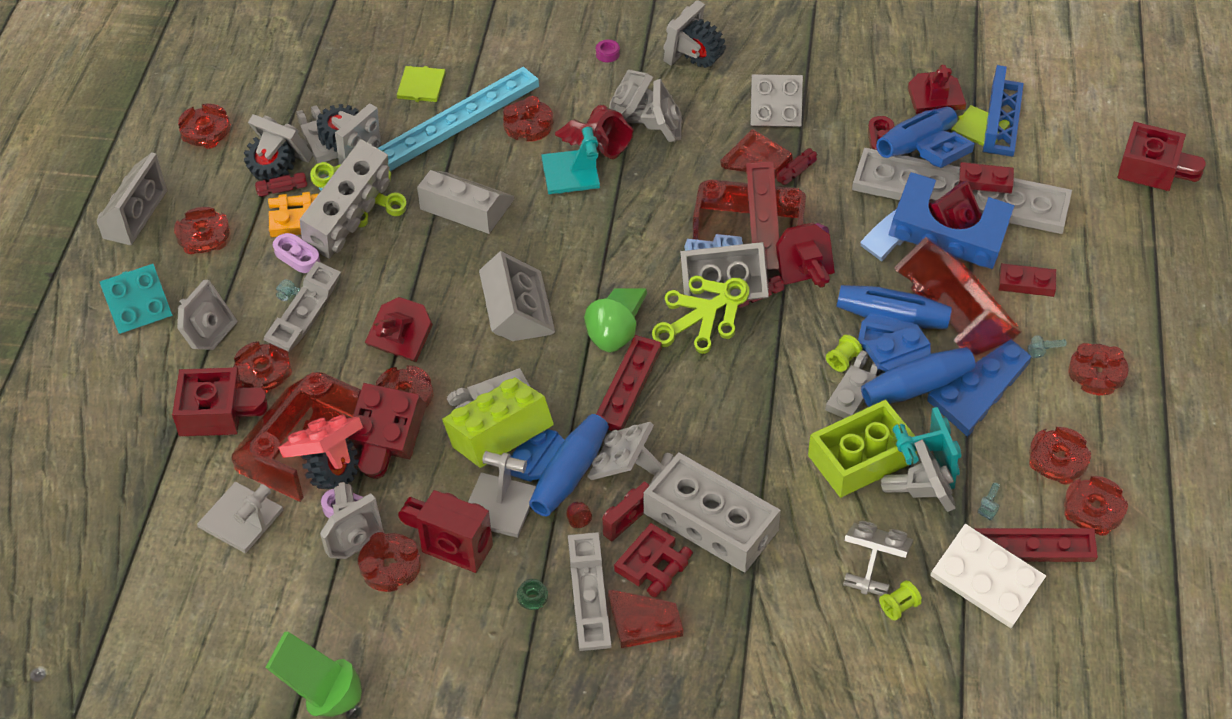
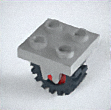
M696 0L690 7H685L681 15L676 20H671L667 26L666 32L668 34L663 47L665 50L663 61L670 66L683 54H686V59L690 57L692 64L697 62L698 67L704 66V68H707L725 52L726 45H723L725 38H720L723 35L721 31L717 33V27L715 25L711 27V22L709 21L704 23L705 4L701 1Z
M369 103L359 112L356 108L352 110L350 105L343 108V104H338L339 108H335L332 105L330 106V111L325 108L322 110L323 114L319 113L317 119L318 138L323 146L326 145V149L330 150L334 147V151L338 153L339 165L344 162L360 139L376 148L381 144L378 108Z
M254 114L251 116L248 124L259 136L260 140L255 137L253 138L254 144L248 143L247 147L250 151H244L246 156L244 162L257 180H265L266 182L268 180L269 182L271 178L281 177L283 174L289 175L287 170H293L294 165L291 162H295V158L309 163L313 153L308 148V143L299 136V131L289 124L280 125L269 116L264 115L263 118Z

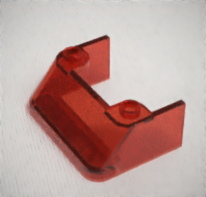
M706 180L699 185L693 216V239L699 240L704 209L750 213L748 183ZM775 186L777 216L798 218L797 226L803 225L806 209L805 193L798 188Z
M925 237L894 267L896 272L913 283L910 288L915 294L952 307L949 322L959 333L954 341L960 348L967 347L977 356L1001 346L1011 339L1014 340L1022 333L1019 326L968 267L929 238Z
M321 372L311 373L288 386L232 453L231 458L234 469L254 481L301 502L304 497L297 470L275 460L280 453V444L315 401L353 417L361 389Z

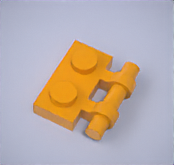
M302 192V195L298 196L281 194L277 198H268L269 209L279 208L276 211H269L270 237H278L286 233L301 235L299 219L318 194ZM303 206V208L289 209V207Z

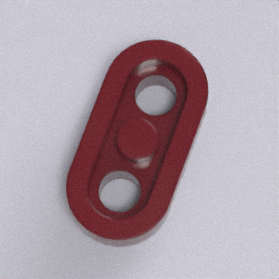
M876 116L870 119L868 125L870 149L877 150V141L894 127V122L890 118Z

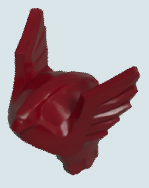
M598 105L593 109L587 123H582L575 119L570 120L565 126L555 132V136L562 138V141L568 142L570 145H581L584 139L582 129L584 127H591L593 135L598 141L597 151L607 158L616 159L630 144L634 131L620 112L610 109L605 105Z

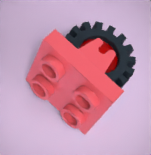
M340 415L329 421H325V418H320L310 422L307 430L297 431L289 435V441L279 446L283 458L303 455L302 459H307V463L302 464L303 469H308L309 472L305 476L307 479L312 478L310 483L313 486L317 485L318 489H334L341 482L345 484L354 480L352 475H357L358 470L354 468V465H358L359 459L354 460V455L358 453L356 449L351 450L354 444L352 441H347V439L362 429L363 426L359 417L346 418L345 415Z

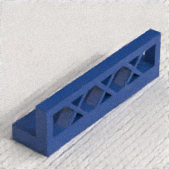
M997 65L992 83L982 152L1013 157L1024 83L1005 80L1007 66ZM1003 90H1014L1017 93L1008 96ZM1008 104L1013 111L1006 113L1001 107ZM1005 119L1010 122L1011 128L1003 130L999 126V122ZM996 139L997 141L1004 139L1010 146L995 145Z

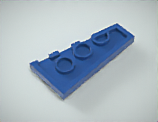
M1010 339L977 361L975 369L948 385L930 392L927 401L933 407H938L940 413L968 437L973 432L975 425L987 415L991 406L997 403L1003 396V392L1007 387L1011 386L1030 364L1031 355Z

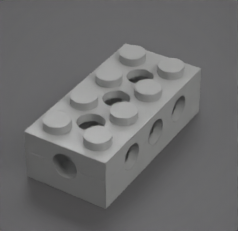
M360 139L299 219L302 240L316 248L318 253L328 259L335 252L339 253L345 244L346 236L349 232H355L360 224L361 216L364 212L368 213L372 209L376 196L379 192L383 193L390 183L388 154Z
M679 452L644 492L645 515L744 573L779 531L780 509Z

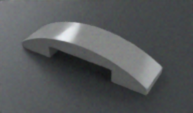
M316 261L304 278L302 288L282 317H277L265 334L264 341L290 352L301 341L319 316L334 290L341 272Z
M599 532L568 535L579 651L611 648Z

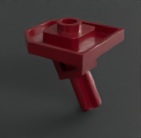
M944 64L940 65L936 72L918 73L908 83V92L916 114L943 107H951L953 110L966 109V101L958 78L951 75V68H947Z
M968 181L959 183L934 203L929 202L928 204L933 218L940 224L952 229L970 228L976 225L982 216Z
M812 222L787 228L776 243L779 273L785 285L812 279L813 283L820 288L825 287V284L829 283V274L835 273L829 233Z
M401 297L381 305L365 340V344L417 362L433 326L426 307Z

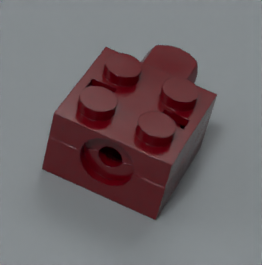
M1134 121L1117 178L1170 191L1174 177L1192 182L1199 181L1203 175L1206 162L1203 157L1181 152L1186 134Z
M237 367L179 369L172 412L179 437L237 435L240 417L263 416L267 412L268 402L262 388H243Z
M363 383L353 417L360 418L363 428L349 436L348 440L352 441L355 448L362 449L358 467L367 477L372 479L383 477L387 472L391 456L411 460L426 409V403L420 395Z
M433 490L426 502L409 497L398 512V517L403 524L418 529L422 553L471 572H478L493 546L489 510L480 504H471L460 500L453 494Z

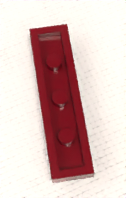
M774 162L746 163L752 243H764L767 271L779 270L776 251L779 232Z
M638 335L634 336L596 415L606 420L609 425L608 430L618 431L624 429L662 350V342Z
M973 528L1024 562H1095L1098 558L1094 528Z

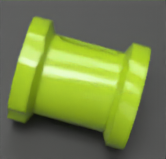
M843 335L839 339V345L826 354V361L834 370L843 372L848 369L849 362L853 357H857L862 351V346L855 337Z
M905 580L900 583V588L891 594L885 593L880 596L879 602L884 613L891 620L896 621L901 618L902 612L912 606L917 607L921 605L922 597L918 589L910 581Z

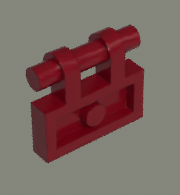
M650 523L614 564V571L638 587L647 578L652 582L647 588V592L650 596L656 598L661 591H666L672 585L673 577L678 572H683L688 566V560L693 555V552L686 546L679 552L672 549L676 545V538ZM662 560H665L669 564L663 571H660L656 567Z

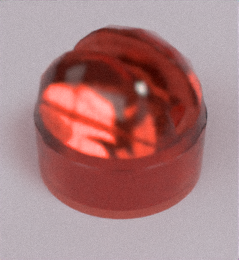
M573 502L568 506L566 516L571 527L582 528L591 522L592 513L585 503Z

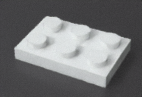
M967 524L962 527L930 575L1009 628L1013 627L1046 577V575Z

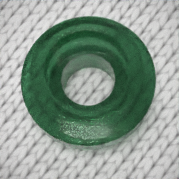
M536 579L524 581L517 590V601L525 609L535 610L541 608L548 600L546 586ZM531 594L537 595L533 598L528 597Z

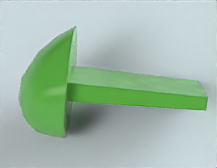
M614 288L607 299H598L587 307L584 320L587 333L594 345L603 351L611 353L623 348L635 336V316L647 295L646 288Z
M290 632L283 633L265 668L306 699V708L310 715L337 716L353 709L361 701V680L351 663L345 659L333 661Z

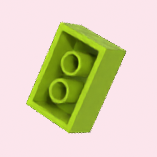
M516 377L503 381L497 388L479 395L476 400L463 407L454 409L451 414L442 418L452 447L480 468L487 465L482 461L485 451L502 455L554 425L545 396Z
M883 400L810 434L808 456L838 496L842 498L883 478L885 475H890L909 466L903 453L898 451L896 446L897 438L892 430L895 425L898 424L900 429V424H904L908 436L915 437V435L890 404Z

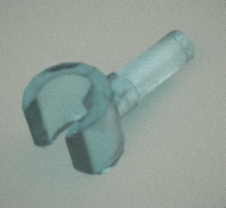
M285 279L277 286L276 290L278 293L276 297L282 301H287L292 294L297 295L300 289L295 287L294 283L290 280Z
M1037 335L1031 339L1028 352L1032 358H1040L1045 355V349L1063 347L1067 345L1065 339L1044 341L1043 337Z
M998 483L992 484L988 495L982 498L981 506L978 509V513L988 520H992L1000 507L999 504L994 502L1000 487Z

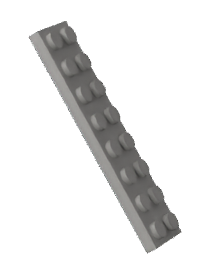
M864 147L852 190L900 200L910 172L936 180L929 201L934 203L958 185L960 167L946 165L939 168L933 166L927 160L904 155L884 158L877 150ZM1014 178L1012 194L972 190L981 213H983L988 197L1015 205L1009 223L1059 234L1063 233L1072 194L1071 189Z

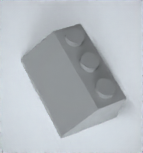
M151 152L133 166L128 175L123 178L122 184L116 193L111 196L105 209L98 215L97 225L103 239L132 245L166 194L167 188L156 153Z
M430 170L417 186L421 210L488 234L514 201L513 195L442 171Z
M763 242L680 251L684 295L708 300L719 295L707 291L701 294H693L690 291L688 285L690 278L701 276L704 280L725 283L731 278H741L749 286L750 294L747 300L769 298L766 251ZM699 281L692 284V287L695 289L702 286V283ZM733 289L730 294L732 296H738L741 293V291L739 289Z
M502 251L496 254L479 270L492 332L511 341L548 336L555 332L540 270Z

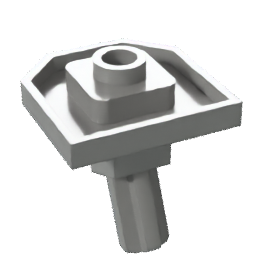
M627 70L610 101L609 108L620 112L625 119L635 109H645L648 103L653 102V91L648 89L653 77L648 73Z
M655 80L653 82V102L648 103L645 109H635L625 120L627 123H644L647 129L661 130L668 142L681 140L682 113L662 80Z
M203 280L186 300L183 298L179 301L181 305L178 307L177 328L192 349L214 350L238 322L210 280Z
M923 439L914 443L922 463L909 468L908 474L885 475L881 478L882 491L885 493L909 492L913 498L938 497L947 512L956 508L952 496L953 492L949 485L954 482L951 473L946 465L940 466Z
M341 482L339 486L334 488L336 502L333 505L334 515L330 516L320 532L325 552L330 558L347 559L385 535L375 497L370 493L355 502L352 486Z

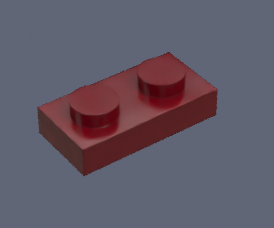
M961 162L959 183L968 181L972 190L1012 194L1014 168Z
M1001 263L998 291L1054 297L1056 292V269Z
M644 481L636 489H631L617 506H612L605 512L602 518L603 536L611 542L644 514V492L650 486Z

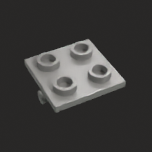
M752 74L750 126L801 127L803 75Z
M651 422L632 425L629 428L618 431L614 430L606 436L605 444L599 455L594 459L593 467L587 477L590 480L630 471L636 463L654 475L649 484L651 485L674 457L673 454L665 453L660 463L644 447L654 426Z
M485 451L483 463L498 466L499 477L481 473L468 503H477L489 510L491 531L518 538L530 510L529 501L536 486L511 480L510 470L524 473L527 461L511 458V455L508 453L499 455Z
M234 482L197 523V526L246 554L281 514L283 507L266 498L271 494V490L266 485L261 484L254 492Z
M859 521V524L853 523L844 541L872 548V553L865 578L846 573L843 586L859 589L862 594L866 595L868 592L881 596L885 593L887 594L889 584L872 580L878 552L883 551L906 558L913 539L908 538L907 533L900 530L890 529L889 532L879 530L877 525L871 522Z

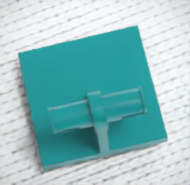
M584 127L582 129L584 139L579 150L541 154L548 194L600 188L596 168L598 141L594 137L591 127Z
M154 264L129 272L125 271L120 275L99 281L119 334L173 316Z
M938 407L932 408L930 433L911 437L908 436L904 424H900V429L898 424L895 425L892 430L897 438L896 446L898 451L903 453L906 463L911 465L912 462L915 464L919 461L914 443L923 439L929 450L933 451L940 466L946 465L954 481L949 485L951 489H955L956 476L960 474L958 459L961 458V449L958 442L952 440L949 421L946 417L942 418Z

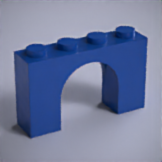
M910 172L888 235L902 241L923 246L926 249H932L951 257L974 263L978 266L993 269L1015 205L988 197L981 219L976 225L967 229H952L936 221L929 211L928 204L936 180Z

